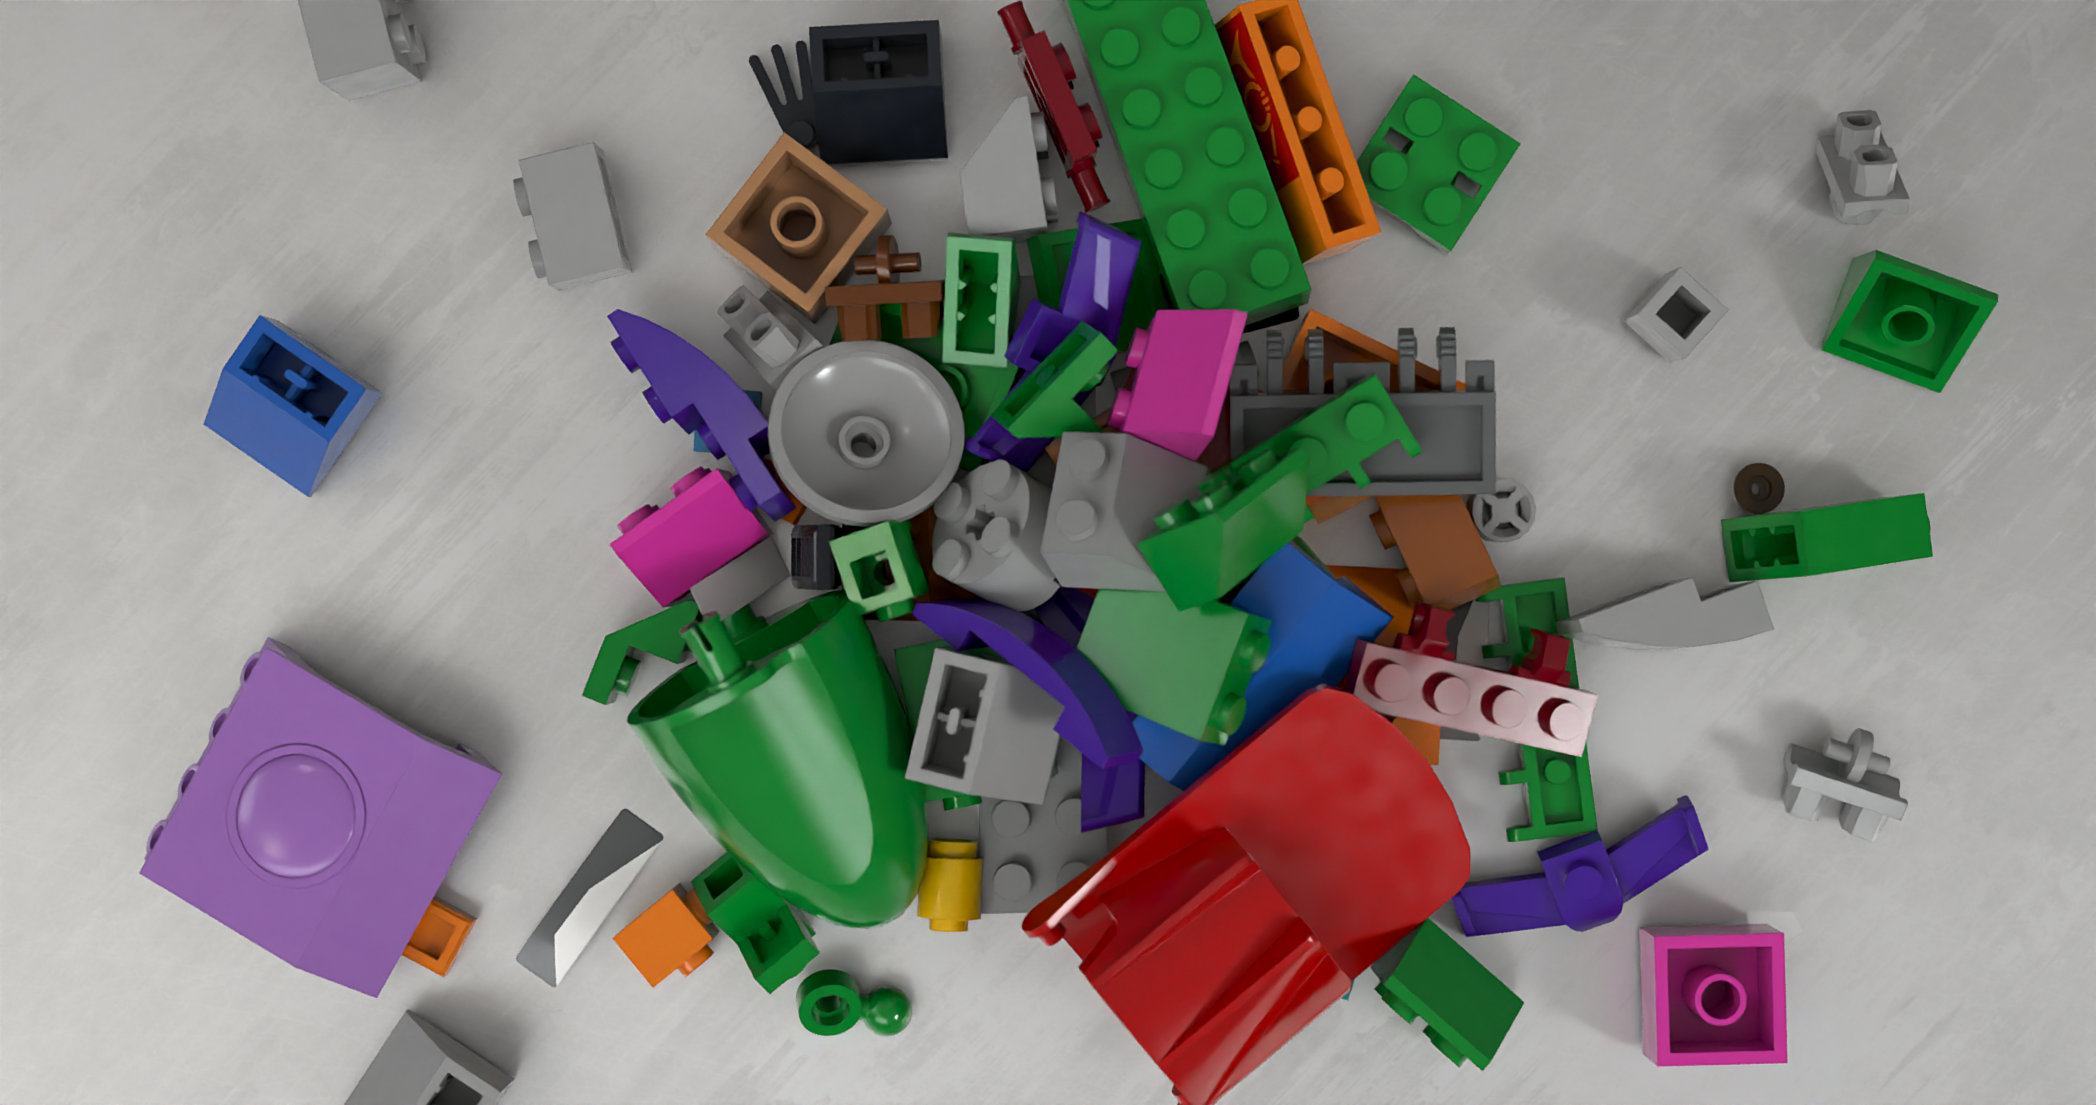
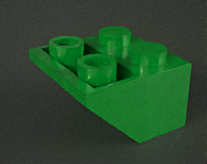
M1303 446L1278 456L1274 454L1271 448H1267L1240 464L1236 468L1237 472L1234 471L1231 464L1221 467L1196 484L1201 495L1190 502L1188 497L1182 498L1167 506L1153 517L1158 527L1140 540L1137 546L1178 612L1219 599L1303 531L1310 458Z
M1429 918L1424 920L1370 966L1381 981L1374 989L1382 996L1381 999L1410 1025L1418 1016L1427 1022L1428 1025L1422 1032L1431 1039L1430 1042L1459 1068L1469 1059L1483 1071L1492 1061L1524 1004L1512 990Z

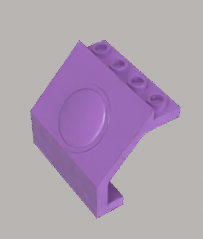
M267 637L260 652H255L246 661L240 676L241 686L228 708L222 709L213 720L209 731V743L198 763L192 764L183 774L178 786V798L166 820L159 821L151 831L146 846L147 854L144 857L146 861L139 874L293 967L377 998L502 773L475 750L459 743L456 749L406 726L315 672L290 646Z

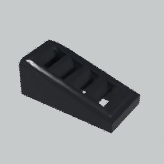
M811 524L794 526L791 533V581L796 589H840L842 579L829 541L843 537V529L840 528V525Z

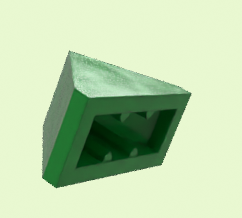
M948 233L942 362L1007 368L1009 360L1004 355L1013 339L1021 287L1014 238Z

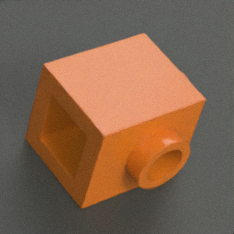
M678 883L612 939L652 988H654L676 969L684 977H687L714 954L708 943L720 931L712 923L713 920L707 916L694 888L687 892L681 883Z

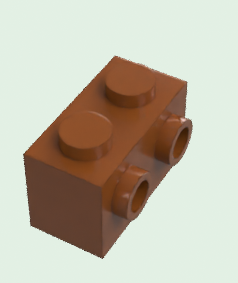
M1460 494L1374 496L1380 510L1370 514L1369 517L1384 549L1386 550L1396 545L1406 567L1395 573L1411 607L1415 606L1416 602H1423L1451 610L1501 587L1498 573Z

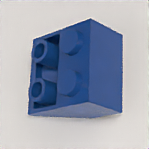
M259 315L223 367L203 425L307 497H312L383 392L282 322Z

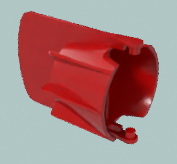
M1320 684L1299 695L1108 855L1032 908L1022 921L1021 928L1029 938L1038 937L1045 946H1053L1062 938L1069 944L1082 960L1078 967L1081 973L1146 1053L1174 1084L1172 1094L1178 1100L1177 1105H1215L1226 1093L1346 995L1352 988L1351 981L1462 889L1471 875L1470 846L1451 798L1428 760L1394 724L1351 692Z

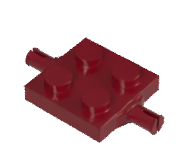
M1017 1L997 11V14L1000 16L1013 45L1011 51L1013 55H1018V65L1039 112L1043 111L1047 131L1066 171L1067 178H1071L1085 208V213L1092 212L1109 204L1110 199H1108L1095 170L1097 166L1095 162L1097 148H1100L1098 140L1103 138L1102 132L1089 103L1086 102L1078 106L1071 92L1074 89L1072 80L1076 79V74L1065 47L1061 42L1051 46L1045 30L1035 34L1022 1Z

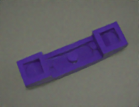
M950 598L916 604L912 614L955 650L964 651L990 646L1061 703L1065 708L1053 730L1101 769L1138 761L1144 749L1123 705L1111 687L1087 659L1051 629L1025 614L989 601L970 598Z

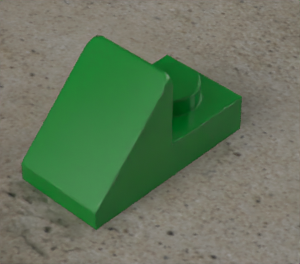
M1081 321L991 416L1016 438L1062 437L1063 432L1105 433L1072 398L1079 391L1085 392L1090 390L1103 379L1109 370L1110 365L1108 361L1118 350L1101 332Z

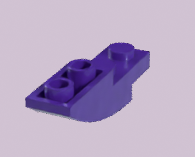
M619 309L609 314L607 317L619 334L610 343L632 374L639 369L642 370L651 385L642 393L661 422L665 424L673 419L688 435L697 430L701 439L717 460L727 455L738 474L729 479V482L750 512L760 507L776 522L793 511L796 506L764 458V456L770 453L768 444L769 420L736 382L702 351L675 333L645 318Z

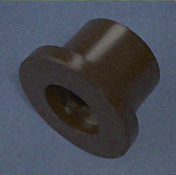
M1765 463L1749 464L1742 468L1735 476L1732 487L1733 496L1737 504L1749 513H1768L1774 510L1784 497V480L1778 470L1771 465ZM1754 483L1758 486L1757 494L1752 492V485Z

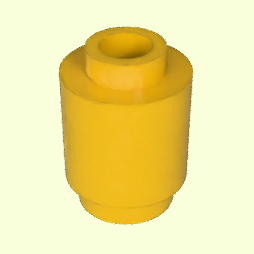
M952 838L928 839L925 874L918 891L917 916L930 919V930L965 932L968 930V920L981 919L983 857L977 856L978 841Z

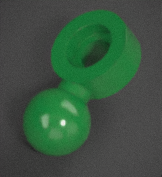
M826 969L817 971L806 977L796 992L800 1022L808 1031L821 1036H833L844 1033L851 1029L858 1020L864 1021L866 1027L876 1035L883 1037L894 1036L908 1026L912 1017L911 1002L901 989L886 985L873 989L868 995H862L859 992L855 979L848 973L840 970Z

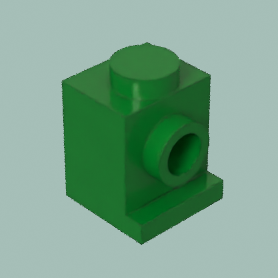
M910 519L903 522L889 520L829 541L848 600H850L856 616L876 611L879 622H885L912 613L916 606L913 598L930 593L910 531L913 530ZM887 560L895 579L894 583L888 582L882 573L883 565Z

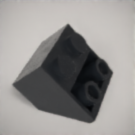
M939 20L809 27L812 93L819 154L822 161L829 166L948 160L942 35Z

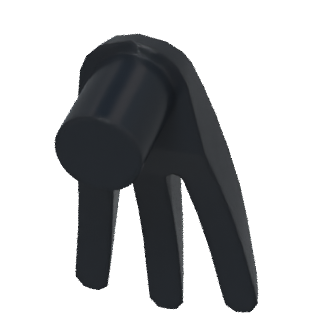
M798 41L795 44L803 99L798 100L782 47L776 44L772 46L771 52L787 101L786 105H782L757 55L750 56L749 63L783 133L785 132L809 150L816 145L818 136L807 45L804 41Z

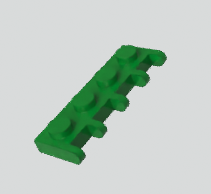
M1375 372L1215 468L1210 474L1229 464L1237 472L1236 468L1240 464L1267 448H1271L1274 454L1278 456L1303 446L1310 457L1306 494L1346 470L1349 471L1361 490L1372 483L1360 464L1362 460L1399 439L1404 452L1411 459L1423 451ZM1307 502L1305 505L1304 524L1315 518Z
M1564 577L1501 585L1500 588L1475 599L1476 602L1483 603L1500 600L1505 642L1482 645L1483 659L1507 656L1509 670L1512 664L1521 666L1523 657L1531 652L1535 639L1531 633V628L1558 634L1555 622L1570 617ZM1569 638L1571 642L1565 670L1571 672L1569 686L1579 688L1573 639ZM1518 743L1521 768L1499 771L1500 785L1524 783L1529 825H1515L1506 828L1507 842L1589 833L1598 830L1587 744L1585 743L1582 757Z

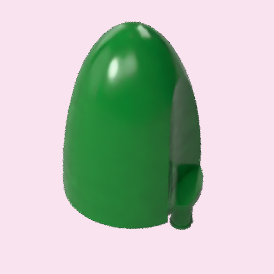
M836 590L820 594L785 608L767 618L764 616L757 617L749 603L720 621L718 612L712 611L702 616L704 621L700 624L696 619L682 628L679 634L682 639H685L697 661L679 669L638 702L627 717V722L678 797L707 832L741 866L767 888L795 907L831 924L859 929L882 927L902 916L918 894L925 874L929 830L927 805L923 783L905 779L914 741L899 695L867 623L862 615L856 616L846 591Z

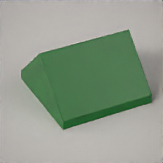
M1874 250L1852 258L1822 340L1821 350L1941 393L1998 303V294L1887 253Z

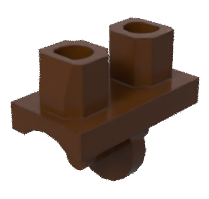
M881 235L877 239L876 255L855 256L854 259L856 275L877 274L878 284L825 287L826 307L837 306L838 322L843 341L882 339L880 304L901 303L903 338L938 337L942 333L944 317L945 280L900 283V273L921 272V255L919 252L899 253L896 238L893 235Z

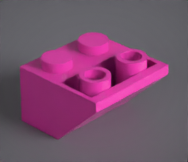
M700 466L670 487L676 497L663 507L659 508L658 505L651 507L649 504H646L617 525L623 535L609 545L663 608L671 607L691 593L689 588L774 534L757 509L750 512L743 504L729 482V479L733 477L730 471L718 468L713 471L710 468L704 470Z

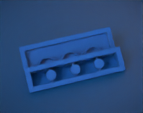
M1290 541L1260 566L1230 603L1272 620L1268 631L1270 636L1269 652L1261 668L1252 673L1243 697L1247 703L1245 716L1237 731L1229 735L1225 745L1199 741L1138 715L1132 724L1144 749L1140 759L1168 783L1185 791L1304 691L1320 684L1337 687L1348 674L1357 638L1374 642L1393 620L1394 616L1348 578L1342 576L1337 579L1295 543Z

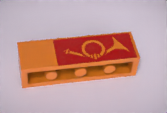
M1255 0L1238 5L1215 24V28L1303 265L1348 252L1382 232L1299 1Z

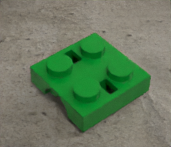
M1413 74L1356 162L1371 204L1394 214L1411 226L1418 233V236L1448 254L1460 239L1521 143ZM1390 128L1411 141L1401 151L1382 140ZM1459 173L1480 185L1473 198L1453 186Z

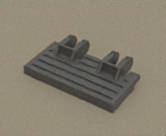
M1440 327L1439 335L1436 337L1438 388H1415L1417 337L1414 335L1413 328H1398L1397 391H1390V362L1387 361L1333 362V392H1324L1323 329H1308L1307 337L1304 339L1308 390H1283L1282 362L1285 360V339L1282 337L1281 330H1267L1266 334L1267 393H1258L1257 364L1233 365L1230 376V459L1375 372L1423 451L1411 459L1404 452L1399 439L1360 462L1372 482L1368 486L1360 490L1349 471L1346 470L1306 494V497L1496 494L1495 361L1465 360V390H1456L1455 327Z

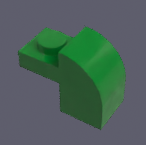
M728 852L690 881L707 916L738 945L754 979L769 994L787 980L800 974L806 965L820 954L812 939L816 932L803 912L767 888Z

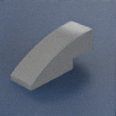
M1693 577L1666 581L1555 622L1559 635L1595 645L1625 649L1697 647L1737 641L1774 630L1758 581L1728 585L1699 596Z

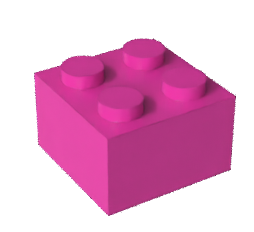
M1768 924L1639 927L1642 1046L1644 1056L1657 1067L1788 1063L1785 944L1783 932Z

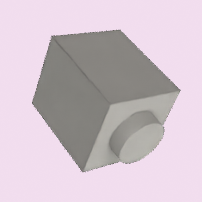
M1679 267L1665 273L1623 321L1668 362L1672 363L1687 358L1729 309L1688 272Z

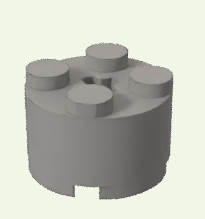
M1001 459L974 469L959 483L951 482L943 495L933 505L934 514L938 517L932 540V565L936 574L986 601L1009 607L1018 612L1034 609L1046 602L1061 586L1053 581L1055 575L1040 553L1052 487Z

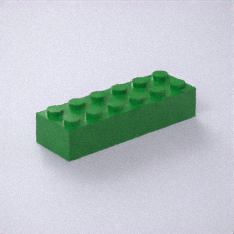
M1062 0L1174 310L1235 309L1247 313L1244 325L1246 326L1308 304L1312 290L1206 0Z

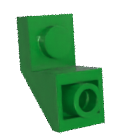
M695 599L682 602L606 635L582 696L604 705L615 702L618 693L627 697L641 665L640 660L632 658L636 648L675 664L685 662L688 653H693L685 639H682L679 631L696 619L699 624L704 621Z

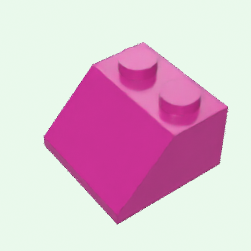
M1235 309L1157 310L1146 330L1137 327L1134 330L1124 365L1134 368L1129 389L1118 388L1110 409L1107 425L1117 428L1116 433L1132 435L1192 461H1196L1214 437L1247 313Z

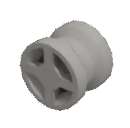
M1496 479V494H1470L1466 502V508L1480 537L1489 542L1501 543L1520 539L1530 530L1535 521L1536 505L1533 495L1524 485L1515 480Z

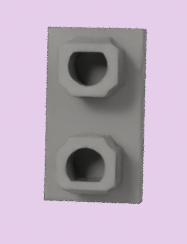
M1872 110L1839 113L1835 135L1818 136L1816 154L1831 189L1829 195L1830 207L1836 218L1846 224H1869L1883 210H1887L1895 215H1903L1908 212L1910 198L1897 170V158L1893 149L1887 147L1881 133V121L1877 112Z
M743 285L718 308L717 313L731 326L723 336L776 391L787 374L801 360L813 352L824 348L769 291L758 300Z
M1860 728L1856 729L1851 734L1847 743L1827 738L1822 753L1790 743L1783 759L1788 773L1783 802L1786 812L1790 815L1808 821H1818L1825 802L1830 797L1846 803L1839 818L1841 828L1851 835L1874 841L1887 822L1888 817L1901 821L1908 802L1907 799L1900 797L1901 783L1899 779L1886 775L1890 765V758L1872 752L1874 737L1870 731Z

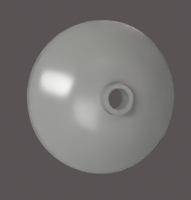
M843 341L831 344L808 355L783 379L777 389L769 414L768 444L773 464L786 487L812 511L830 520L851 526L872 527L889 520L903 522L925 511L943 495L951 484L959 467L964 449L965 431L962 411L947 381L929 362L919 355L900 346L883 341ZM857 442H864L872 447L874 453L866 457L858 456L852 451L851 446Z

